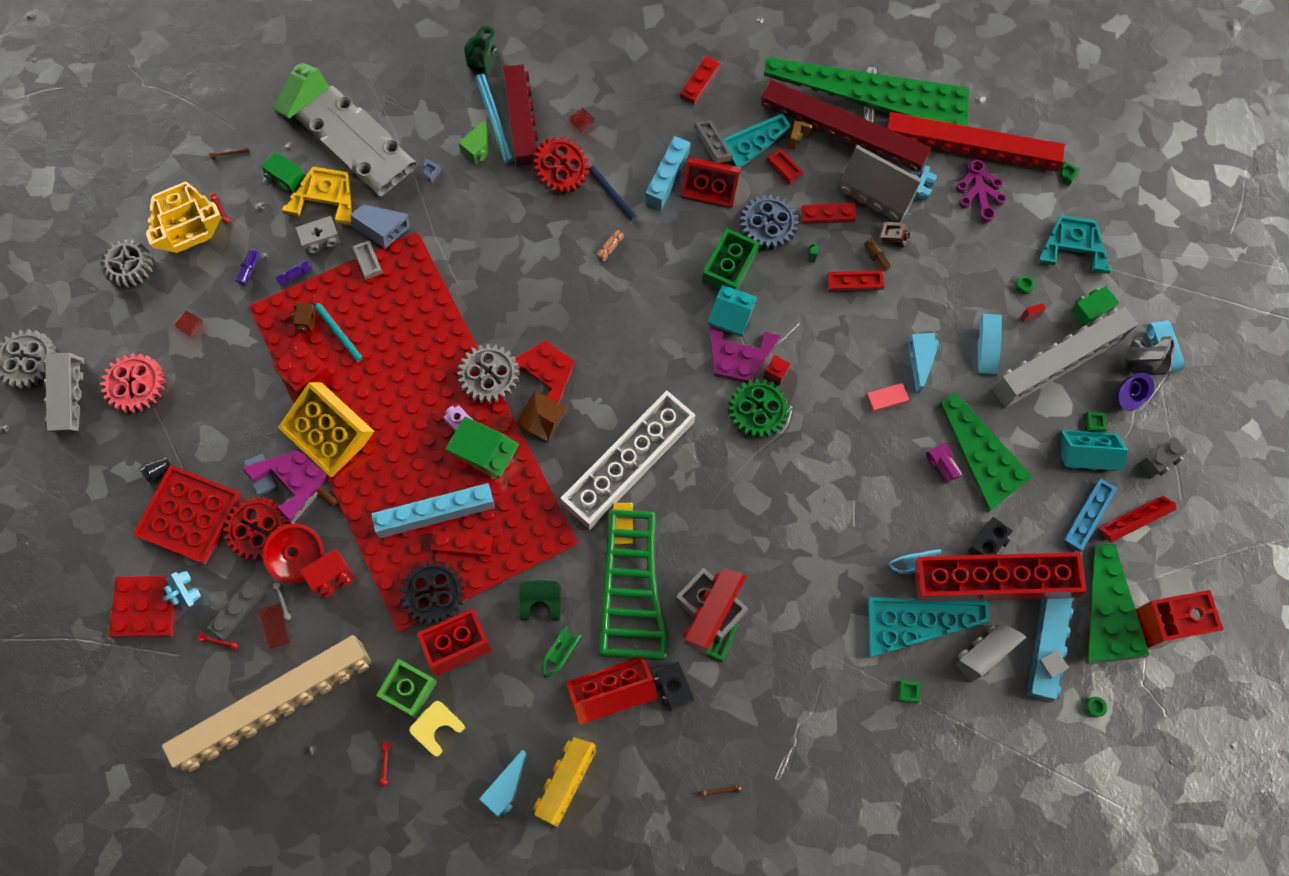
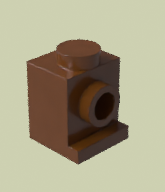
M294 302L293 306L296 312L292 315V323L295 325V331L298 333L313 332L317 313L313 304Z

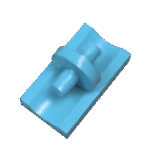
M925 165L919 177L917 172L912 174L922 180L913 201H916L917 198L927 200L932 189L923 185L927 184L932 187L937 175L929 172L930 167Z
M187 571L178 574L175 572L165 578L169 586L164 588L167 596L162 598L163 601L170 599L173 606L179 603L182 610H184L201 597L196 588L187 592L184 584L191 581Z

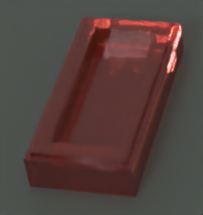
M280 604L259 610L268 647L273 649L290 643Z

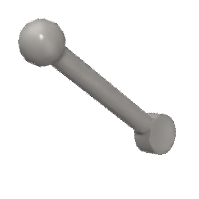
M275 582L273 588L277 591L284 612L283 619L289 621L291 614L287 611L281 593L282 585L279 582Z

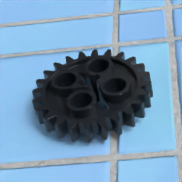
M427 560L425 567L419 563L418 570L413 567L411 568L413 571L412 575L406 573L409 580L402 581L406 588L400 589V592L405 594L400 597V600L406 601L402 607L404 609L409 608L406 613L408 616L413 614L412 619L414 621L420 618L419 622L423 625L425 620H427L428 625L431 626L433 621L439 624L440 619L446 621L447 616L454 617L453 611L460 612L458 604L464 605L460 598L466 597V594L461 592V590L466 589V586L460 584L464 580L462 577L457 578L459 575L458 570L452 572V565L446 568L444 561L439 566L437 560L434 561L433 565ZM439 578H446V582L443 585H437ZM419 582H426V586L423 589H417ZM432 589H435L436 592L431 597L430 593H432ZM442 597H449V602L447 604H440V599ZM422 601H429V606L427 608H420V603Z

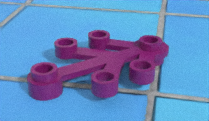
M974 160L968 165V174L962 181L958 182L956 190L959 193L966 192L968 184L973 178H975L976 184L966 196L961 198L959 205L964 209L969 208L971 200L978 193L981 206L979 217L982 222L989 223L995 217V210L989 207L986 194L994 198L996 205H1003L1006 201V196L996 191L1001 188L1003 181L985 171V164L982 161ZM983 178L991 183V187L983 182Z

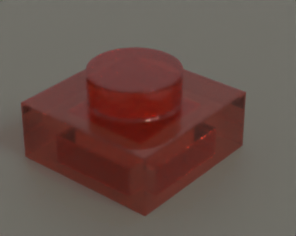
M583 107L569 117L570 122L580 132L594 123V118Z

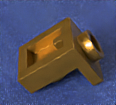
M795 121L788 148L795 149L796 143L801 142L802 136L809 137L812 125L803 121Z

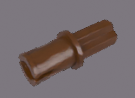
M874 238L870 239L871 243L867 240L864 245L870 252L871 259L875 260L880 270H883V272L888 271L891 265L884 256L885 252L879 248Z

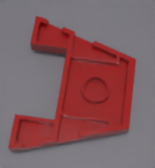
M544 340L516 357L514 363L519 365L517 370L521 371L523 369L548 387L551 391L546 397L559 404L575 361ZM500 371L498 375L502 376L505 375L507 372Z

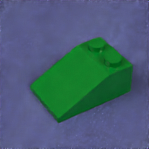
M464 416L445 450L495 480L502 476L519 444L504 434Z

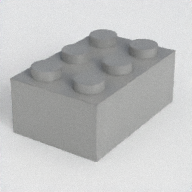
M703 568L676 596L675 602L693 617L696 609L703 607L705 602L702 601V598L707 589L709 591L712 590L714 584L711 582L714 577ZM736 598L715 636L719 642L748 611V608L739 599Z

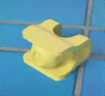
M435 701L416 719V722L410 727V732L428 751L438 757L442 753V749L434 738L437 728L447 725L461 733L465 726L442 702Z

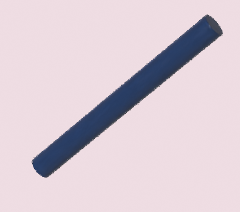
M592 165L588 169L630 220H635L636 214L596 167Z

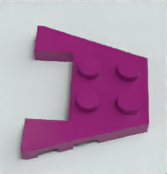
M709 325L714 376L748 383L749 380L753 381L773 348L779 342L780 335L764 332L759 349L722 340L724 330Z
M301 449L243 467L244 473L253 483L273 473L294 496L278 507L279 512L289 523L294 520L296 513L302 510L309 497L313 496L327 479V474Z

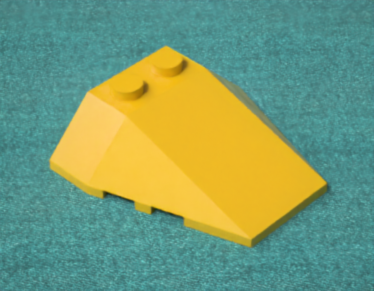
M185 181L152 195L150 205L151 218H148L149 230H146V235L152 248L178 253L211 239L221 219V215L215 203H211L207 197L202 196L198 190Z

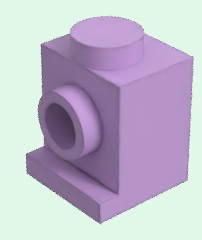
M459 405L449 407L444 416L445 422L454 432L464 416L472 419Z

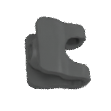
M1163 336L1157 345L1146 347L1143 337L1133 338L1126 354L1127 361L1133 362L1132 373L1134 375L1138 373H1146L1148 375H1166L1170 373L1175 350L1174 340L1172 336Z

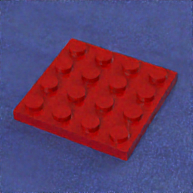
M170 465L132 535L206 565L224 531L223 528L227 525L224 520L230 519L227 513L234 512L232 507L237 506L242 493Z

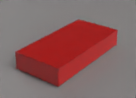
M781 148L767 157V162L789 184H792L804 173Z

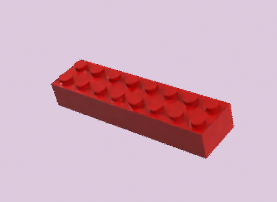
M1081 552L917 557L914 563L918 602L1080 598L1086 592Z

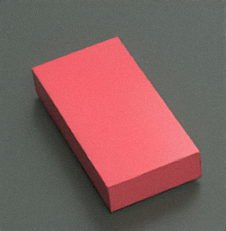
M903 383L869 392L866 395L873 412L909 401Z

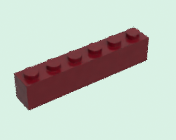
M524 64L505 66L503 70L516 165H532V161L535 159L533 155L537 153L535 150L538 146H535V142L538 141L537 130L533 131L536 121L535 115L531 116V111H534L533 101H529V97L532 96L531 87L527 86L526 83L530 82L529 73L525 71Z

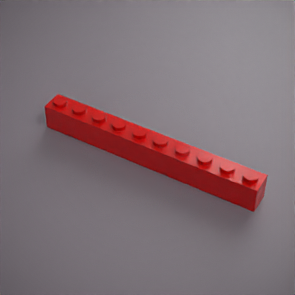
M890 112L887 121V129L944 152L950 151L961 155L1009 162L1015 165H1026L1031 168H1042L1048 171H1058L1064 159L1065 144L893 112Z

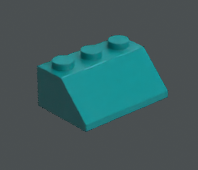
M1060 430L1061 459L1066 467L1070 469L1087 468L1089 470L1105 469L1110 472H1115L1116 470L1124 471L1129 450L1117 433Z

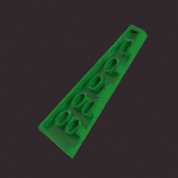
M956 391L940 403L945 418L955 434V440L962 449L961 453L971 475L976 480L979 492L987 504V510L990 512L1033 476Z
M1115 543L1096 545L1093 551V581L1091 584L1092 598L1090 601L1087 665L1147 658L1150 654Z

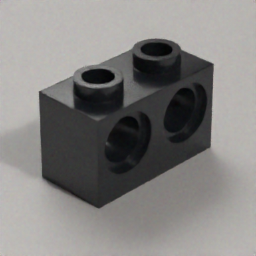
M992 517L967 552L971 555L1001 554L999 550L1002 546L1006 547L1011 541L1010 534L1013 530L995 517ZM993 531H997L1000 534V538L995 537ZM983 546L988 547L989 550H990V553L984 552V550H983L982 547H983Z

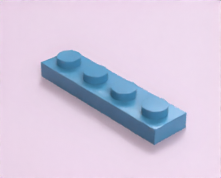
M1102 478L1098 479L1063 543L1078 552L1083 551L1114 496L1117 487Z

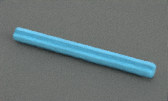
M477 75L476 81L504 162L506 164L512 163L514 161L485 75Z

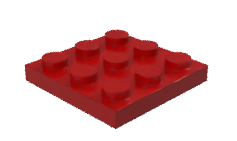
M116 576L109 637H173L176 605L173 606L170 599L167 601L162 599L167 596L164 588L169 586L165 580L169 576Z

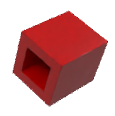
M774 355L765 369L763 379L774 382L773 384L776 386H780L789 371L791 363Z

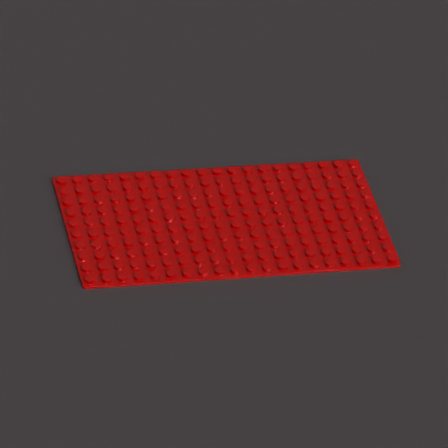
M418 232L396 240L386 248L380 247L374 250L383 274L365 280L358 260L355 258L249 306L274 363L303 341L328 368L331 374L323 384L375 431L361 450L333 477L327 474V478L395 627L399 632H403L420 623V618L414 621L412 619L413 614L407 615L406 612L409 608L404 609L402 607L406 601L400 600V597L405 595L400 592V589L406 588L402 581L409 580L406 573L412 575L413 571L411 568L413 567L418 570L419 563L425 567L427 560L431 565L437 560L439 566L443 561L446 563V568L452 565V572L458 570L459 575L457 578L462 577L464 580L460 584L466 586V589L461 590V592L466 594V597L460 599L465 601L576 546L578 543L506 401L498 397V403L495 399L491 400V404L488 403L487 399L481 403L479 397L474 401L473 394L468 397L466 394L467 390L462 391V385L458 381L460 379L457 372H460L458 365H463L462 358L468 359L466 356L467 352L471 355L473 354L472 348H475L477 351L479 349ZM294 302L313 304V306L320 303L363 359L360 362H356L318 312L316 313L313 332H296L295 325L292 323V315L296 312L293 306ZM473 372L471 376L475 377L478 376L480 373ZM283 380L294 404L299 396ZM493 384L485 385L487 389L493 387ZM459 405L474 421L504 434L519 444L500 478L492 479L445 450L455 433L444 419L445 412L449 407ZM489 484L495 505L494 509L379 538L375 532L371 513ZM433 530L493 535L491 556L431 551ZM439 578L437 585H443L446 582V578ZM419 582L417 589H423L426 586V582ZM432 589L431 597L434 596L435 589ZM447 596L440 599L441 605L449 602V597ZM427 600L420 603L421 609L429 606V601Z

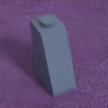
M362 205L350 215L353 228L383 248L388 247L410 228L409 218L406 213Z

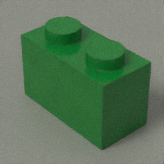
M276 151L261 166L264 171V177L267 180L276 182L282 190H288L292 194L301 186L300 183L306 176L302 168Z
M1105 286L1101 289L1096 288L1092 290L1087 297L1081 296L1074 302L1075 305L1071 311L1084 327L1093 323L1099 317L1107 315L1119 305V301L1109 288Z

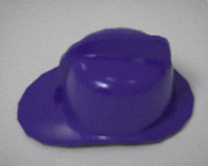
M1138 373L1126 378L1122 382L1118 393V401L1124 410L1134 411L1152 396L1154 392L1152 377L1146 373Z

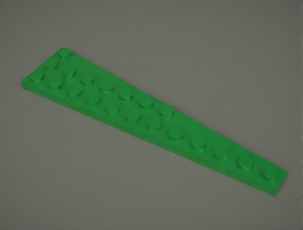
M765 58L763 74L765 77L791 83L799 87L802 85L807 86L816 92L818 90L827 92L829 96L834 97V95L844 97L846 101L886 113L893 112L968 126V87L776 58Z

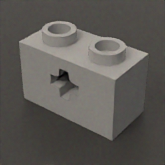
M331 216L296 227L306 254L316 253L320 249L333 247L341 243Z

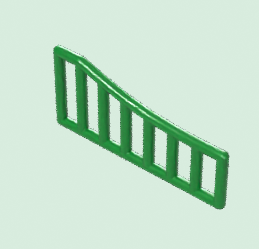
M617 509L609 511L599 654L601 656L665 660L667 658L668 632L659 602L655 577L656 514L654 512ZM616 517L648 519L647 531L616 529ZM615 537L647 539V550L614 548ZM614 556L647 558V570L613 568ZM612 576L648 578L649 590L611 588ZM611 596L651 598L654 611L610 608ZM609 616L656 619L659 631L609 628ZM608 636L660 639V652L607 648Z

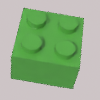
M398 659L376 696L416 718L437 681Z

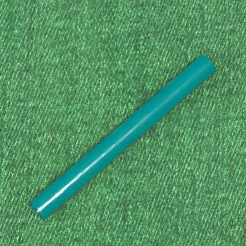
M320 303L316 304L314 308L356 362H360L363 359L361 354Z

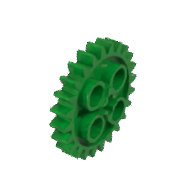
M756 379L755 384H753L749 380L748 386L742 383L741 389L736 387V393L731 394L733 400H729L728 405L731 407L728 408V412L732 414H730L729 419H735L733 426L739 425L738 432L743 429L745 430L744 436L751 433V437L754 438L755 434H758L759 439H762L763 434H765L769 438L770 432L776 435L777 429L782 430V424L786 425V418L790 415L787 412L790 409V405H786L789 399L783 398L785 391L778 392L780 386L773 388L774 382L767 385L766 379H764L763 383ZM754 394H760L763 398L757 399L754 397ZM768 406H774L777 410L771 411L768 409ZM741 407H748L750 411L744 412ZM762 419L764 423L758 424L755 420Z

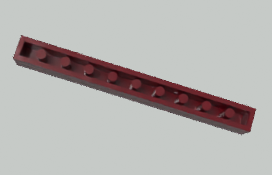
M770 79L761 96V105L764 108L775 110L779 114L783 113L785 117L789 116L795 119V121L811 124L814 130L824 131L827 135L831 137L836 136L847 144L852 143L866 150H871L875 155L881 158L885 157L894 164L906 166L910 171L921 173L932 148L774 80Z

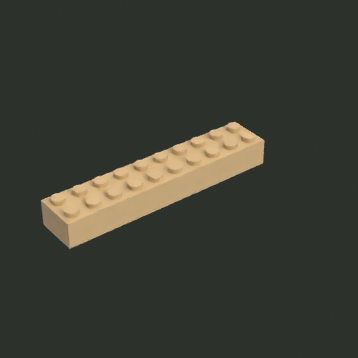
M352 635L164 743L162 747L172 768L191 772L199 768L200 763L206 759L209 761L218 757L219 752L225 748L228 750L239 744L238 741L244 737L250 738L254 736L261 727L273 725L280 716L290 715L297 706L309 704L316 695L328 693L335 684L345 683L351 678L352 674L364 672L369 668L368 665L372 661L361 641Z

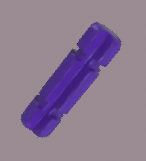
M303 261L300 263V266L296 265L286 270L285 274L277 275L276 280L282 286L288 280L291 281L303 275V272L310 271L311 266L308 261Z

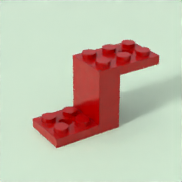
M1211 590L1152 600L1136 609L1148 650L1164 647L1183 638L1224 630ZM1192 609L1199 612V620L1192 617Z

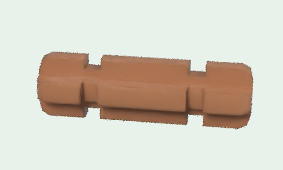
M615 230L612 234L613 236L602 246L603 249L598 251L597 258L601 261H605L608 254H611L618 245V242L623 239L624 234L619 230Z

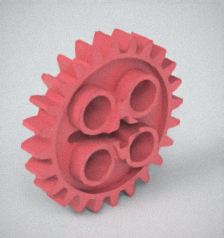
M131 353L130 358L123 355L122 361L116 358L117 364L110 363L111 370L105 369L108 374L101 376L105 380V382L100 383L104 388L101 390L105 395L103 398L110 406L118 411L122 409L125 413L128 410L135 413L136 408L142 412L143 406L150 408L149 403H157L154 398L161 397L158 392L165 390L160 385L166 383L162 378L165 374L161 371V366L148 355L144 357L141 353L137 357L134 353Z

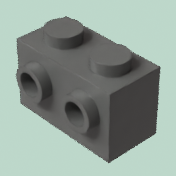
M1174 436L1143 459L1138 465L1150 479L1157 474L1162 476L1170 470L1168 466L1171 463L1177 465L1185 459L1182 455L1188 450Z

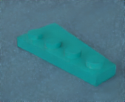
M782 113L723 138V141L733 155L732 164L736 167H743L791 130V126Z

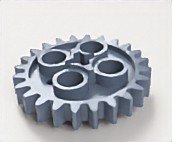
M772 194L767 199L763 195L761 200L759 197H756L755 202L750 200L749 205H745L744 210H742L740 229H744L743 235H748V238L760 243L759 249L763 245H765L766 250L769 249V246H772L775 250L776 245L783 248L784 243L788 245L790 239H794V234L797 233L799 224L797 221L798 215H794L796 209H791V203L785 204L786 199L779 201V196L773 199Z

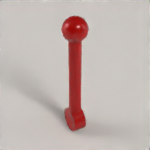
M212 193L210 195V198L212 201L215 202L221 216L223 217V223H229V218L226 217L221 205L218 202L217 194Z
M203 633L197 636L200 642L209 641L228 646L232 650L238 647L236 642L229 643L206 637Z
M388 742L382 744L384 753L382 779L379 781L381 787H385L388 783L386 779L388 750L391 747Z

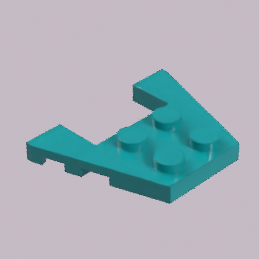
M1060 215L1038 263L1054 266L1057 263V250L1059 249L1093 255L1092 272L1104 274L1111 272V266L1108 265L1106 259L1108 257L1101 243L1103 240L1097 220Z

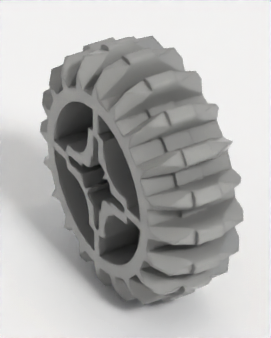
M126 239L123 243L118 241L116 246L111 244L110 250L105 249L106 255H101L103 259L100 262L102 266L101 271L105 275L104 277L111 284L117 285L120 288L123 286L129 288L131 284L136 287L137 282L143 283L142 279L144 277L148 278L147 273L152 272V255L147 247L143 246L140 242L137 243L134 240L129 242ZM132 254L139 255V258L132 256ZM115 270L122 271V274L116 273Z

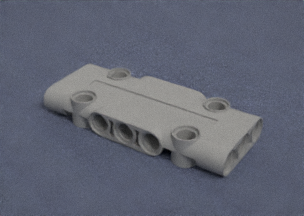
M330 86L296 113V119L313 134V137L320 142L323 148L351 174L355 173L361 183L368 185L378 196L385 195L416 168V161L400 148L399 143L393 140L390 134L361 107L357 108L349 97L344 96L334 86Z

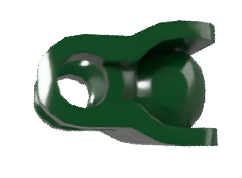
M488 26L481 27L476 35L467 41L464 47L467 67H483L484 74L487 76L492 71L493 62L498 55L497 47L493 45L495 40L493 28ZM485 33H489L490 36L486 39L482 38Z
M533 580L523 581L520 584L521 621H528L530 619L532 606L540 601L545 602L549 606L550 616L553 621L560 620V583L557 581Z

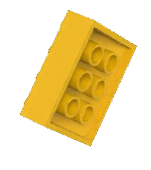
M309 382L278 426L288 438L330 477H333L361 450L375 432L323 383Z
M575 737L572 742L568 740L563 749L565 755L562 761L558 759L553 771L556 773L553 779L547 780L543 788L546 791L543 798H538L533 807L536 817L558 827L596 753V745Z

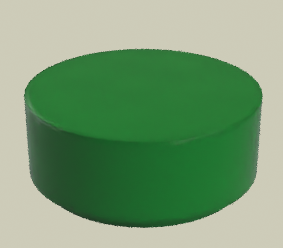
M1027 275L1019 277L1015 284L1016 290L1024 295L1030 294L1035 288L1034 279Z
M1094 696L1085 702V711L1089 716L1099 718L1106 714L1107 704L1101 697Z

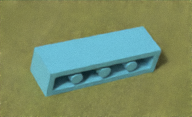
M674 136L645 193V204L662 210L690 154L691 142Z

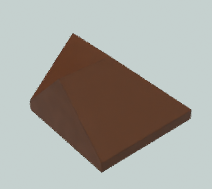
M534 390L516 424L550 442L567 408Z

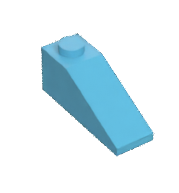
M935 333L912 334L908 341L916 393H920L925 386L936 352L939 349V342L935 339Z
M523 750L480 797V800L498 817H501L502 814L506 816L514 807L511 804L515 800L527 756Z

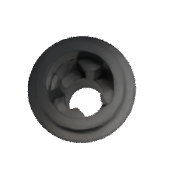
M164 457L145 463L139 469L148 482L150 480L154 481L168 470L171 464Z

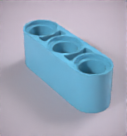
M1166 320L1149 323L1147 325V334L1151 346L1157 345L1163 336H1172L1175 350L1170 372L1183 370L1184 359L1171 322Z

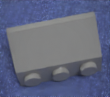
M1004 622L998 626L994 624L986 630L988 633L986 637L982 638L980 636L972 643L974 647L970 651L965 649L957 656L959 660L955 665L970 682H973L989 671L1022 642L1026 636Z

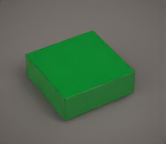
M1086 412L1084 414L1086 431H1107L1106 413Z
M900 680L898 701L920 703L921 682Z

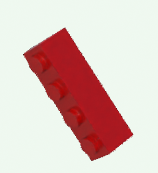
M724 568L721 573L717 572L711 582L714 584L712 590L709 591L707 589L702 598V601L705 602L703 607L696 609L692 617L695 619L692 627L688 625L682 635L685 637L684 644L706 655L744 584L745 574Z
M636 658L566 681L579 725L658 699L653 678L644 658Z

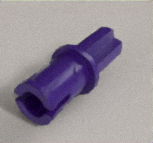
M254 249L249 250L244 263L240 265L241 269L235 280L237 283L244 286L247 285L251 273L255 271L254 266L259 256L258 251Z

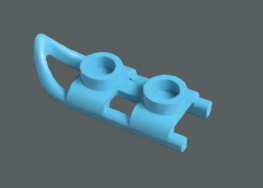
M938 549L905 555L891 561L889 566L900 574L915 573L914 563L917 557L936 556V554H941L942 552ZM904 561L906 570L897 569L894 567V564Z

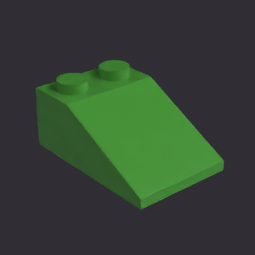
M305 63L298 64L289 74L273 110L287 118H291L330 86L319 69Z

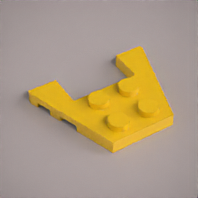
M312 167L300 183V188L296 193L292 194L289 203L282 208L283 214L300 216L304 200L338 206L335 217L336 223L352 225L348 172Z

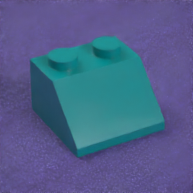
M722 285L707 325L742 337L753 313L757 297Z

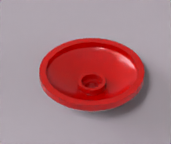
M298 523L285 524L276 528L267 537L262 550L263 563L269 574L281 582L291 584L306 581L300 570L324 556V547L319 535L310 527ZM294 549V554L289 556L288 550Z

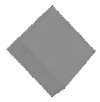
M1058 650L1039 660L1050 679L1069 669Z

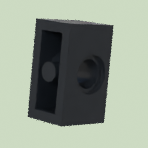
M679 661L656 670V676L653 678L657 688H662L664 695L661 698L666 708L669 707L673 711L694 702L695 699ZM670 682H675L678 685L679 689L676 692L668 690L667 685Z

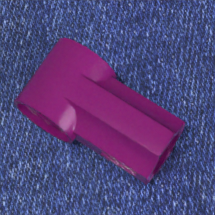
M945 443L926 452L928 461L932 466L937 467L946 483H951L962 475L952 459L950 448Z

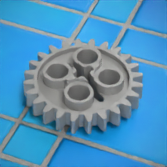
M27 329L26 333L19 330V335L12 332V338L9 339L5 336L6 342H0V346H2L0 348V380L13 388L17 386L23 389L24 385L31 388V383L38 386V380L44 381V376L46 375L43 366L45 354L57 353L55 351L56 346L52 344V341L44 333L40 334L37 330L32 332L30 329Z
M487 344L486 349H483L479 345L478 351L472 348V355L468 352L466 353L468 359H461L463 365H458L460 372H457L460 378L458 381L462 385V391L467 390L466 394L468 397L473 394L474 401L479 397L481 403L485 399L488 400L489 404H491L492 399H495L498 403V397L505 400V393L512 395L510 388L516 389L515 383L519 382V377L517 376L520 375V371L517 370L519 365L514 363L516 361L515 356L510 357V351L504 353V347L498 350L497 344H495L492 349ZM487 359H492V360H493V361H492L491 363H489V364L484 363L485 360H487ZM500 371L507 372L505 375H498ZM473 372L480 373L478 376H471ZM493 384V387L487 389L485 385Z

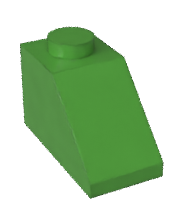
M484 120L459 142L461 153L474 164L484 160L488 154V130Z

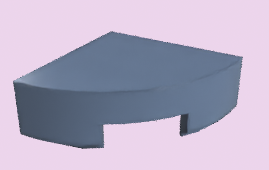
M426 159L423 164L424 174L427 180L433 183L442 169L441 166Z

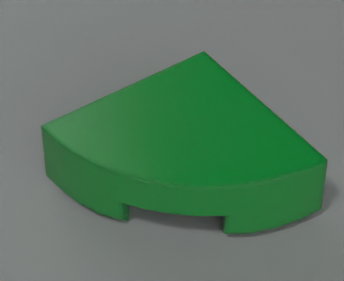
M1064 161L1061 165L1060 173L1063 180L1068 185H1071L1080 169Z
M810 244L808 260L809 262H815L818 255V244Z

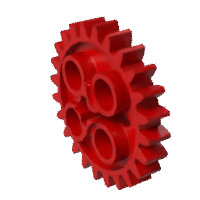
M554 136L552 141L550 138H547L545 142L542 141L540 147L536 148L535 151L537 153H534L533 158L535 159L532 161V164L536 165L533 171L538 172L535 178H541L539 184L545 182V189L550 186L552 187V192L558 189L559 194L563 190L568 194L570 190L574 192L576 187L580 188L582 186L581 183L586 181L585 177L589 175L587 170L590 168L589 165H586L589 159L584 158L586 152H580L582 146L576 147V141L571 144L570 138L564 141L563 136L559 140ZM558 150L562 151L564 156L560 155ZM545 161H549L552 166H548ZM570 164L575 165L576 169H573ZM557 174L562 175L564 180H561Z
M255 496L253 501L250 498H246V504L239 501V508L233 506L234 514L227 513L231 519L224 520L229 526L223 528L224 531L229 533L224 538L230 540L227 546L233 547L232 552H239L238 556H245L247 560H251L253 556V559L258 561L259 557H262L263 545L268 536L243 524L242 520H246L271 533L287 522V519L282 517L283 515L279 512L278 507L280 505H274L275 501L272 499L267 501L266 497H262L260 501L259 497ZM256 511V517L250 520V514ZM273 520V526L267 529V522ZM246 528V534L240 537V531ZM263 537L262 545L257 546L258 538Z

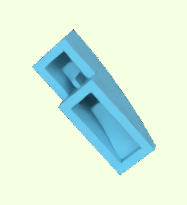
M983 314L979 319L978 374L997 375L1001 352L1002 315Z

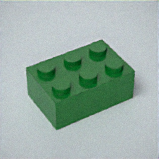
M726 228L703 271L702 282L718 290L721 289L722 285L738 290L758 253L760 243Z

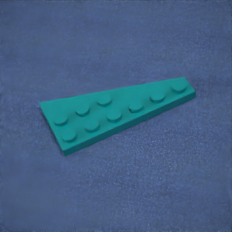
M869 597V658L988 623L990 621L989 601L918 602V599Z

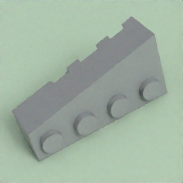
M71 353L45 354L43 366L46 371V378L44 379L46 417L44 424L47 431H78L80 407L77 405V401L80 400L82 394L78 384L79 381H83L80 365H84L85 358Z

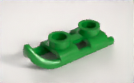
M567 626L563 628L543 660L542 673L545 678L555 675L563 667L582 637L578 634L575 638L567 633ZM558 643H561L562 645L559 650H556L555 648ZM569 648L567 653L564 655L563 652L565 651V649ZM547 660H550L553 664L558 665L557 668L549 674L546 673L545 669Z

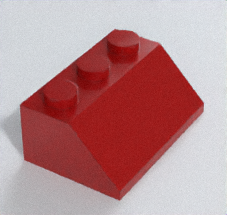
M689 157L680 196L733 207L741 167Z
M474 608L417 633L430 669L435 677L492 652Z

